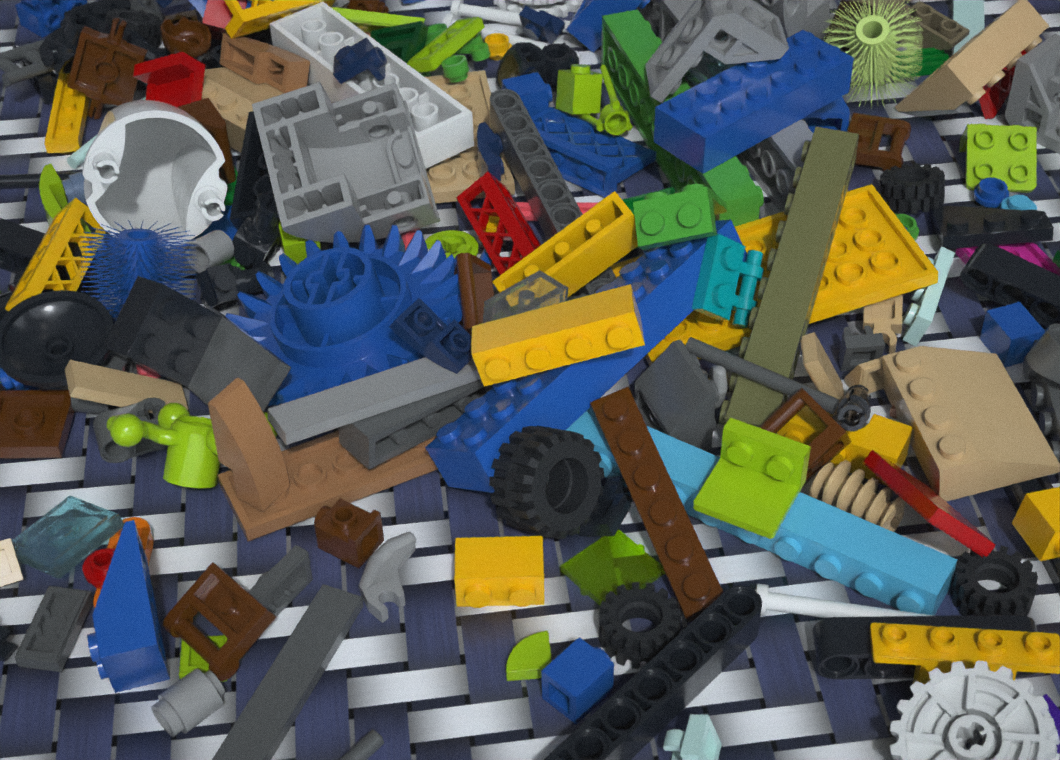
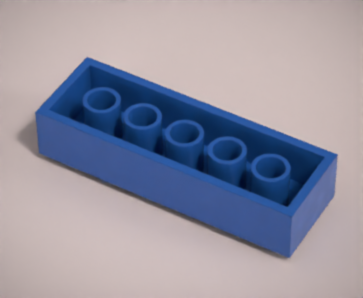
M801 30L786 38L789 49L781 59L738 63L656 106L654 143L704 174L849 93L854 57L841 51L838 47L817 38L814 34Z

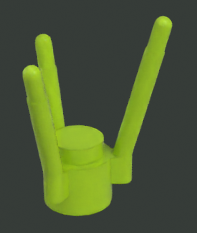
M601 65L600 70L603 74L610 104L602 109L599 120L589 114L576 115L595 126L599 132L606 129L611 135H621L626 130L630 131L632 129L629 112L620 105L607 67Z

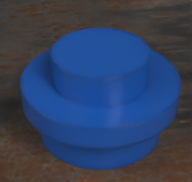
M985 178L975 187L973 197L976 202L985 208H998L1001 206L1002 201L1009 197L1010 194L1004 181L997 178Z

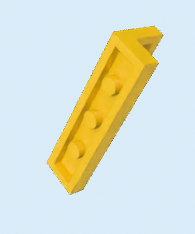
M224 0L233 14V18L227 24L225 30L231 39L268 29L271 22L320 2H324L331 7L336 0H250L252 1L251 7L243 10L237 0Z
M76 197L55 215L4 309L10 311L20 302L41 294L46 289H53V291H77L83 279L82 276L86 273L83 271L88 269L85 266L90 265V263L85 261L93 260V258H85L84 256L95 255L93 253H85L84 251L97 250L93 248H99H85L84 246L97 244L83 243L82 241L97 240L85 237H104L99 234H85L80 219L82 218L93 228H96L95 233L106 234V232L101 231L104 229L93 217L89 207ZM68 242H77L82 256L73 257ZM65 265L71 280H61L56 266Z

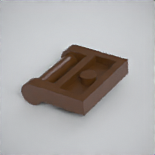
M853 112L848 132L859 134L855 165L881 167L883 170H891L893 166L901 168V164L904 163L902 157L904 144L909 139L911 133L910 124L904 120ZM883 134L890 135L892 138L889 151L879 150Z
M212 562L166 615L163 621V628L172 637H180L209 664V670L219 681H225L236 673L239 667V660L276 616L223 569ZM198 611L228 638L221 648L217 647L193 624V617Z

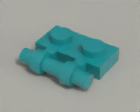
M721 234L707 237L692 309L716 320H730L731 310H733L735 313L732 325L747 328L753 306L756 307L757 303L753 300L756 285L763 276L764 269L761 267L763 253L749 250L746 262L742 260L746 246ZM740 277L742 278L739 295H736L735 292Z

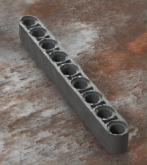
M510 89L494 91L490 96V128L494 134L497 133L500 136L503 144V153L547 240H549L583 214L517 92ZM609 267L576 291V297L583 293L587 296L595 294L600 287L614 281L616 276L612 268Z

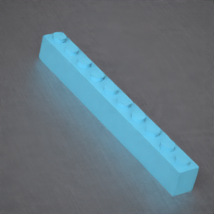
M590 407L566 431L580 433L584 435V439H589L595 445L593 451L599 452L602 459L599 467L604 468V477L607 478L609 474L619 473L620 470L592 407ZM647 426L687 515L900 611L928 615L936 614L951 587L957 559L802 492L798 494L773 539H768L693 509L694 499L720 457Z

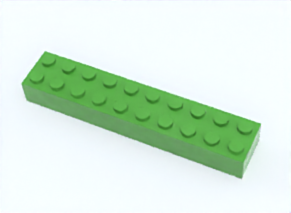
M638 9L603 15L601 65L607 67L617 97L625 110L629 112L631 120L648 148L657 152L656 161L671 186L674 187L675 192H682V187L687 185L703 184L705 187L710 188L727 205V212L715 215V221L731 220L735 227L758 220L760 207L764 204L763 192L760 186L755 185L747 167L742 165L736 156L702 174L654 143L655 107L689 90L690 86L686 82L684 75L677 91L672 95L669 94L662 103L650 96L645 64L662 44L660 37H656L651 29L650 22L648 20L645 21Z

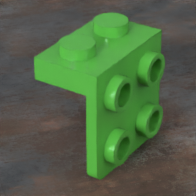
M703 184L687 185L682 187V192L669 195L666 192L647 194L645 200L633 202L638 247L646 250L717 235L715 215L727 212L726 203Z

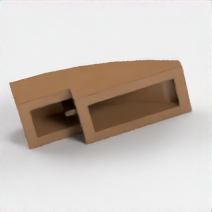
M223 33L220 55V64L255 84L267 83L283 93L307 86L309 60L282 48L240 36L231 39L228 33Z
M237 377L208 403L219 463L232 469L237 498L264 512L290 487V482L279 444L268 420L244 380Z

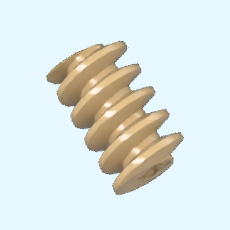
M847 460L841 462L837 467L830 462L818 472L811 485L809 496L892 532L896 531L904 516L906 502L900 496L893 503L890 502L893 490L889 486L876 493L879 480L874 477L863 485L865 471L857 469L849 476L851 462Z

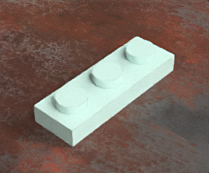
M941 246L934 259L928 257L938 271V283L912 292L910 300L915 301V304H910L902 320V323L907 325L903 341L917 346L932 323L955 252Z

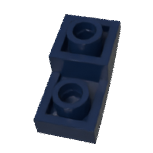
M486 122L479 124L477 130L480 177L489 171L501 181V175L505 173L504 164L500 157V153L503 152V144L500 136L497 133L494 134Z
M420 298L389 326L401 339L420 354L457 374L473 358L471 355L472 336L455 319L447 326Z

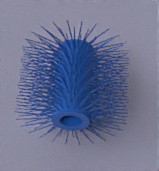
M143 221L140 229L132 227V229L127 230L122 227L123 231L111 228L120 233L109 230L105 231L115 235L92 233L105 237L85 238H111V240L82 241L83 243L97 244L84 246L85 248H104H93L97 250L84 251L85 253L97 254L84 256L85 258L98 259L85 262L99 265L85 266L98 270L83 272L98 273L99 275L82 277L98 278L100 280L81 281L83 283H98V285L83 287L100 289L81 292L102 293L91 296L102 298L98 300L99 302L112 300L101 303L104 306H109L106 307L107 310L114 309V311H109L110 315H112L111 317L114 318L118 317L119 313L113 312H120L138 276L169 285L167 287L179 288L173 289L175 291L194 290L177 287L197 285L179 282L196 280L180 277L197 274L178 272L197 269L180 268L195 264L179 263L192 259L183 260L184 258L178 257H183L182 255L192 256L191 254L179 252L196 251L180 247L196 245L179 243L186 241L168 242V240H187L176 238L195 235L169 236L181 232L158 235L173 229L162 230L156 233L155 231L161 228L154 231L150 230L151 227L149 229H142ZM98 241H107V242H109V243H96V242H98ZM178 292V293H180V294H182V295H189V294H190V293H181V292Z

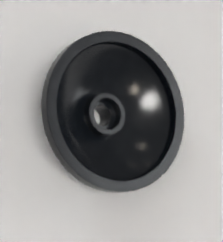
M60 290L32 296L13 307L0 322V366L12 379L32 387L52 388L68 385L65 368L70 360L101 366L110 355L111 351L104 348L103 345L114 325L112 317L101 302L84 293Z

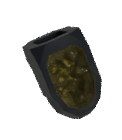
M530 42L516 43L508 49L499 63L496 74L499 88L502 89L501 80L536 72L540 75L547 59L541 48Z

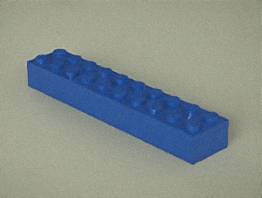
M731 220L715 221L717 234L742 244ZM707 237L643 250L644 254L635 262L625 265L619 271L620 275L614 281L600 287L595 292L599 293L631 284L641 316L645 345L493 384V388L483 397L471 401L465 407V413L456 421L440 428L436 433L437 437L425 448L448 487L493 493L494 487L489 486L490 477L494 476L495 472L492 464L494 458L499 459L501 455L499 452L503 443H510L509 436L515 431L522 432L523 427H536L537 425L561 430L568 429L591 407L590 402L601 398L694 311L692 305ZM746 250L744 251V256L742 260L744 262H746L747 258Z

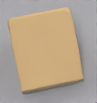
M882 357L857 365L845 376V384L849 388L853 385H863L868 388V394L883 389Z

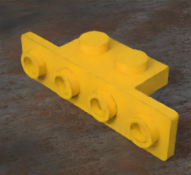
M871 623L869 634L872 660L876 663L916 665L913 683L918 681L925 685L930 681V671L938 668L943 673L950 672L952 663L962 661L966 669L974 668L977 661H986L989 670L994 672L1001 666L1007 667L1012 670V680L1014 681L1017 671L1060 674V636L1056 633L891 623Z

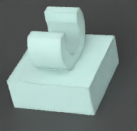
M690 714L686 732L677 729L667 731L663 749L664 751H673L671 760H718L722 743L709 715Z

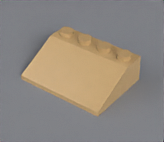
M1018 0L962 46L899 102L895 108L898 112L955 110L966 101L969 105H972L986 93L982 88L984 85H987L989 88L1005 76V73L1002 71L1004 67L1009 71L1016 65L1017 60L1023 56L1021 54L1023 50L1028 53L1043 41L1039 35L1049 25L1028 0Z
M226 67L205 69L202 99L209 98L226 122L230 147L241 153L248 113L253 111L252 104L284 93L267 83L255 84Z
M918 346L882 356L883 389L891 406H895L899 422L913 427L910 440L913 451L933 491L946 502L1060 472L1059 461L996 353Z

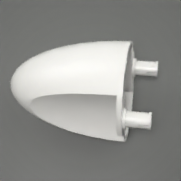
M154 100L130 101L115 107L106 114L97 137L88 149L82 170L85 178V199L93 217L105 231L109 230L120 233L111 228L123 231L122 227L127 230L132 229V227L140 229L143 221L142 229H149L151 227L150 230L154 231L161 228L155 231L156 233L162 230L173 229L158 235L181 232L169 236L195 235L176 238L191 240L207 229L213 221L221 219L223 217L221 210L224 212L226 210L224 200L227 193V184L223 179L219 178V168L225 162L219 145L208 130L185 111L173 105ZM168 240V242H176V241H186V242H188V241H187V240Z

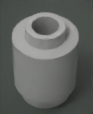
M195 668L158 695L159 701L151 706V709L157 721L170 736L174 737L181 731L186 734L223 706L221 695L225 693V690L219 679L210 670L203 673Z

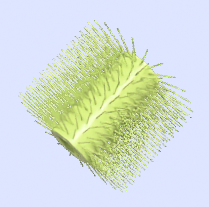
M869 0V14L865 3L862 13L859 10L861 18H858L850 9L849 12L855 17L856 21L852 17L847 18L844 16L843 18L853 22L856 27L850 24L847 25L843 21L834 23L835 25L846 26L854 31H849L848 29L844 31L839 29L837 31L835 29L832 32H822L849 34L850 37L837 35L831 39L823 40L838 42V40L849 41L845 45L836 43L832 46H836L839 49L847 47L850 50L845 53L854 57L853 67L855 68L852 69V82L850 84L852 90L858 83L857 87L859 90L857 94H859L862 85L863 88L865 86L868 94L871 82V109L873 82H875L877 99V85L879 92L881 87L883 90L885 85L889 95H891L884 79L890 84L892 83L890 78L895 83L896 79L901 82L902 80L896 76L897 73L906 77L911 74H906L902 71L898 72L896 68L912 70L919 67L913 65L901 66L896 62L911 63L923 60L919 59L922 58V54L914 55L916 53H923L919 52L922 51V47H919L920 50L917 47L923 45L913 43L922 42L923 40H918L923 38H915L911 34L904 35L903 37L900 36L902 32L910 33L914 31L911 27L904 28L903 30L900 29L902 25H908L912 21H901L898 25L894 26L898 19L906 16L904 14L901 17L897 15L888 23L890 17L895 13L897 14L901 8L896 12L893 9L889 16L888 10H885L882 15L883 3L881 5L880 0L876 15L875 0L873 3V15H871ZM902 39H905V40L909 41V42H907V43H906V42H904V43L901 42L900 44L896 43L897 41L902 40ZM899 47H904L907 50L901 52L896 49ZM899 54H901L902 56H904V55H905V56H907V55H909V56L914 55V56L909 57V58L905 57V59H904V58L901 59V58L895 57V56H897V55H899Z

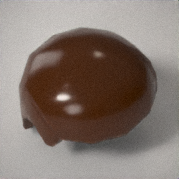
M183 16L176 24H172L171 20L166 18L160 25L164 47L170 54L184 52L195 59L205 54L211 47L212 35L209 27L200 21H190Z

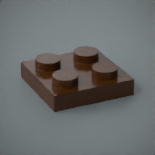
M69 390L0 391V458H62L75 412L72 408Z

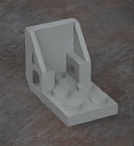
M695 0L645 64L650 96L662 103L669 94H674L682 82V77L689 68L693 69L698 65L703 56V51L726 65L781 59L789 49L779 17L753 0ZM723 36H727L725 40L720 41Z
M1054 34L1017 60L1005 117L1009 125L1037 127V144L1060 154V97H1058L1060 93V36Z

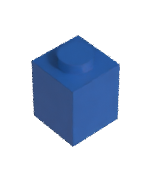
M538 72L501 80L502 89H510L517 92L530 117L549 108V103L553 100L550 85L544 83Z
M1020 302L986 311L980 340L991 353L998 355L1003 366L1006 368L1023 363L1025 356L1033 346L1034 340H1038L1045 330Z
M579 637L541 671L542 699L577 725L613 691L614 662H612L604 650L599 647H592Z

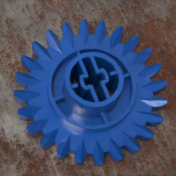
M364 225L359 250L350 248L348 241L341 231H337L334 234L333 248L321 251L312 240L306 241L307 258L299 264L284 253L279 256V262L286 277L283 284L263 272L258 271L255 274L267 298L266 300L239 291L237 296L248 317L226 313L228 319L291 367L268 406L287 403L425 358V356L407 344L389 327L418 298L447 326L454 319L458 323L462 320L458 273L454 275V256L451 254L446 259L443 246L439 240L428 251L422 231L418 229L405 250V245L397 225L391 226L383 249H379L370 225Z

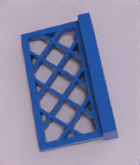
M549 107L531 117L563 179L606 198L612 192H616L618 183L656 160L657 152L618 135H611L606 130L599 132L592 124L553 107Z

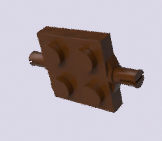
M120 18L112 20L110 34H104L84 26L80 33L67 87L82 92L92 99L87 114L92 118L95 113L94 119L101 118L104 104L119 106L134 101L139 80L133 77L135 64L145 62L148 50L122 39L127 23L125 20H122L119 24Z

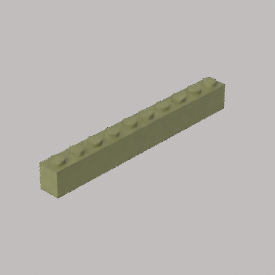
M815 127L812 140H805L801 155V162H804V166L796 167L793 179V188H796L795 194L788 193L784 215H788L786 221L780 220L777 229L776 242L779 243L778 249L771 248L767 271L771 272L769 278L762 277L760 282L758 300L762 301L760 307L753 306L748 328L752 330L750 338L743 337L741 343L740 358L792 380L801 353V336L806 335L856 162L859 134ZM732 372L729 391L733 392L731 401H723L719 423L726 425L731 417L759 427L787 401L788 395Z

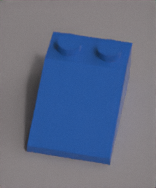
M134 520L124 523L92 615L95 633L87 634L92 661L97 663L101 680L109 678L115 693L170 680L148 560Z

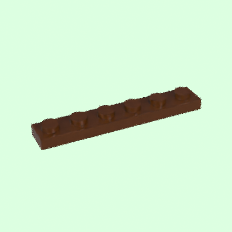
M625 387L594 400L590 404L687 623L694 621L724 592L629 387Z

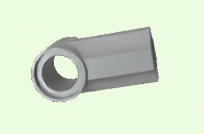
M214 230L200 238L194 239L196 241L184 243L196 246L180 248L196 251L179 252L192 255L178 257L184 258L183 260L192 259L179 263L195 265L182 266L180 268L197 270L180 271L178 273H201L206 268L218 266L231 259L234 254L232 240L225 232Z

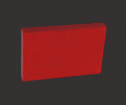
M873 449L865 458V466L927 522L982 557H987L994 549L995 543L929 486Z

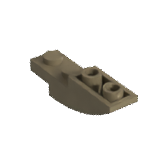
M854 0V2L863 3L864 0ZM869 0L870 5L873 7L874 0ZM875 0V14L877 13L879 0ZM884 0L881 9L882 15L884 14L887 5L889 4V8L891 4L894 2V0H887V2L886 0ZM895 0L888 16L893 9L895 11L903 3L902 0ZM918 1L912 7L907 4L904 5L894 16L895 18L904 12H912L904 16L900 22L907 19L916 21H912V23H909L904 28L907 26L911 27L914 30L913 32H915L913 33L915 38H923L918 40H923L922 42H913L916 45H923L917 46L918 48L952 49L967 37L970 32L969 29L960 25L955 20L948 18L921 1Z

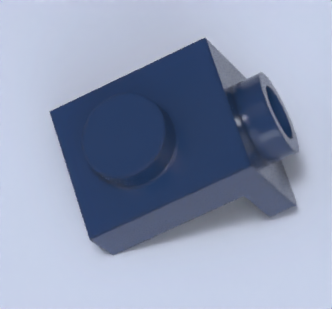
M525 6L519 14L524 34L535 41L553 44L565 28V22L562 19L544 10L538 12Z
M366 37L352 46L348 45L341 48L334 56L333 76L342 84L369 69L380 82L385 79L386 56L378 46L374 47Z

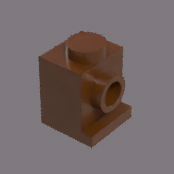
M341 498L332 508L327 505L323 506L318 511L314 520L318 548L357 568H360L384 541L381 512L373 510L371 513Z

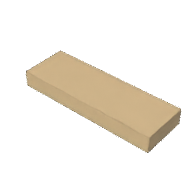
M70 360L65 368L70 397L117 407H125L147 398H160L166 404L172 402L180 403L188 410L182 384Z

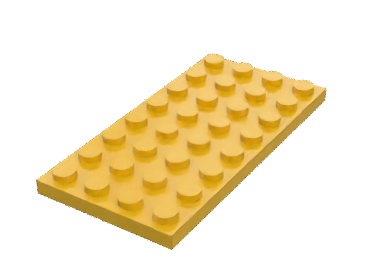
M872 184L846 193L809 324L938 283L937 269ZM784 211L735 226L742 244L746 246L747 254L749 250L763 253L761 267L764 271L762 277L769 278L771 271H767L768 258L771 248L778 249L779 243L776 242L778 225L780 220L786 221L788 215H784ZM641 256L610 266L616 278L620 275L619 271L625 265L635 262ZM740 277L737 283V288L735 292L736 295H739V290L742 281V278ZM761 281L757 282L753 299L757 302L756 307H760L762 301L758 300V291ZM694 310L645 355V358L650 366L673 341L681 339L683 344L686 345L690 337L723 351L741 346L743 337L750 338L752 330L748 326L747 328H740L732 325L735 313L733 310H731L730 320H716Z

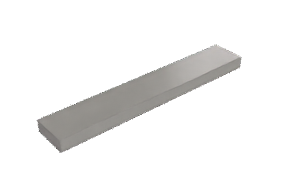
M425 357L268 408V421L283 442L288 445L475 382L481 378L473 358L456 374Z

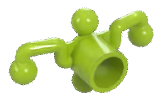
M172 402L160 409L158 414L159 425L142 421L136 415L128 413L111 416L107 420L106 424L107 429L110 431V436L119 446L128 448L135 446L142 438L168 446L163 473L165 481L189 488H213L217 485L220 463L211 419L190 416V413L182 404ZM263 412L266 419L268 420V413ZM270 424V426H271V428H272V431H273V433H274V435H275V438H276V436H277L278 433L275 431V429L273 428V426Z

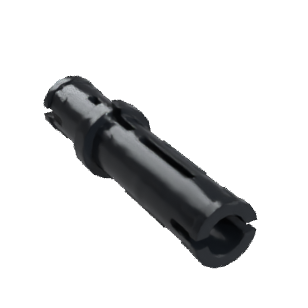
M863 385L851 386L846 391L845 397L838 404V421H841L840 426L846 431L853 432L861 429L870 417L871 408L869 403L871 395H868L869 390Z

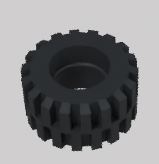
M538 425L536 427H523L522 432L515 431L509 436L510 443H503L499 448L501 455L499 459L494 458L492 464L495 472L494 476L490 477L489 486L494 487V492L490 496L492 504L499 505L496 510L500 518L506 519V524L512 528L544 537L564 539L567 535L573 536L577 534L580 530V525L586 527L587 523L591 520L590 514L597 512L600 505L597 502L599 495L603 496L604 486H601V479L604 478V468L599 467L602 459L599 452L593 451L595 445L589 439H584V435L580 433ZM548 475H549V481H548V485H547V488H546V481H547V478H548Z

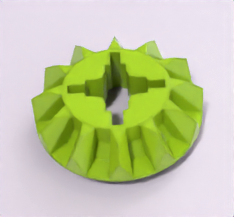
M441 231L429 236L425 240L429 250L437 240L441 241L443 249L446 251V259L451 253L454 259L460 253H470L476 257L479 253L476 239L462 231Z

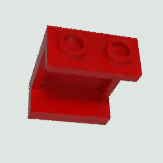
M179 52L135 64L133 77L147 84L146 100L164 102L179 107L202 100L205 64L184 52Z

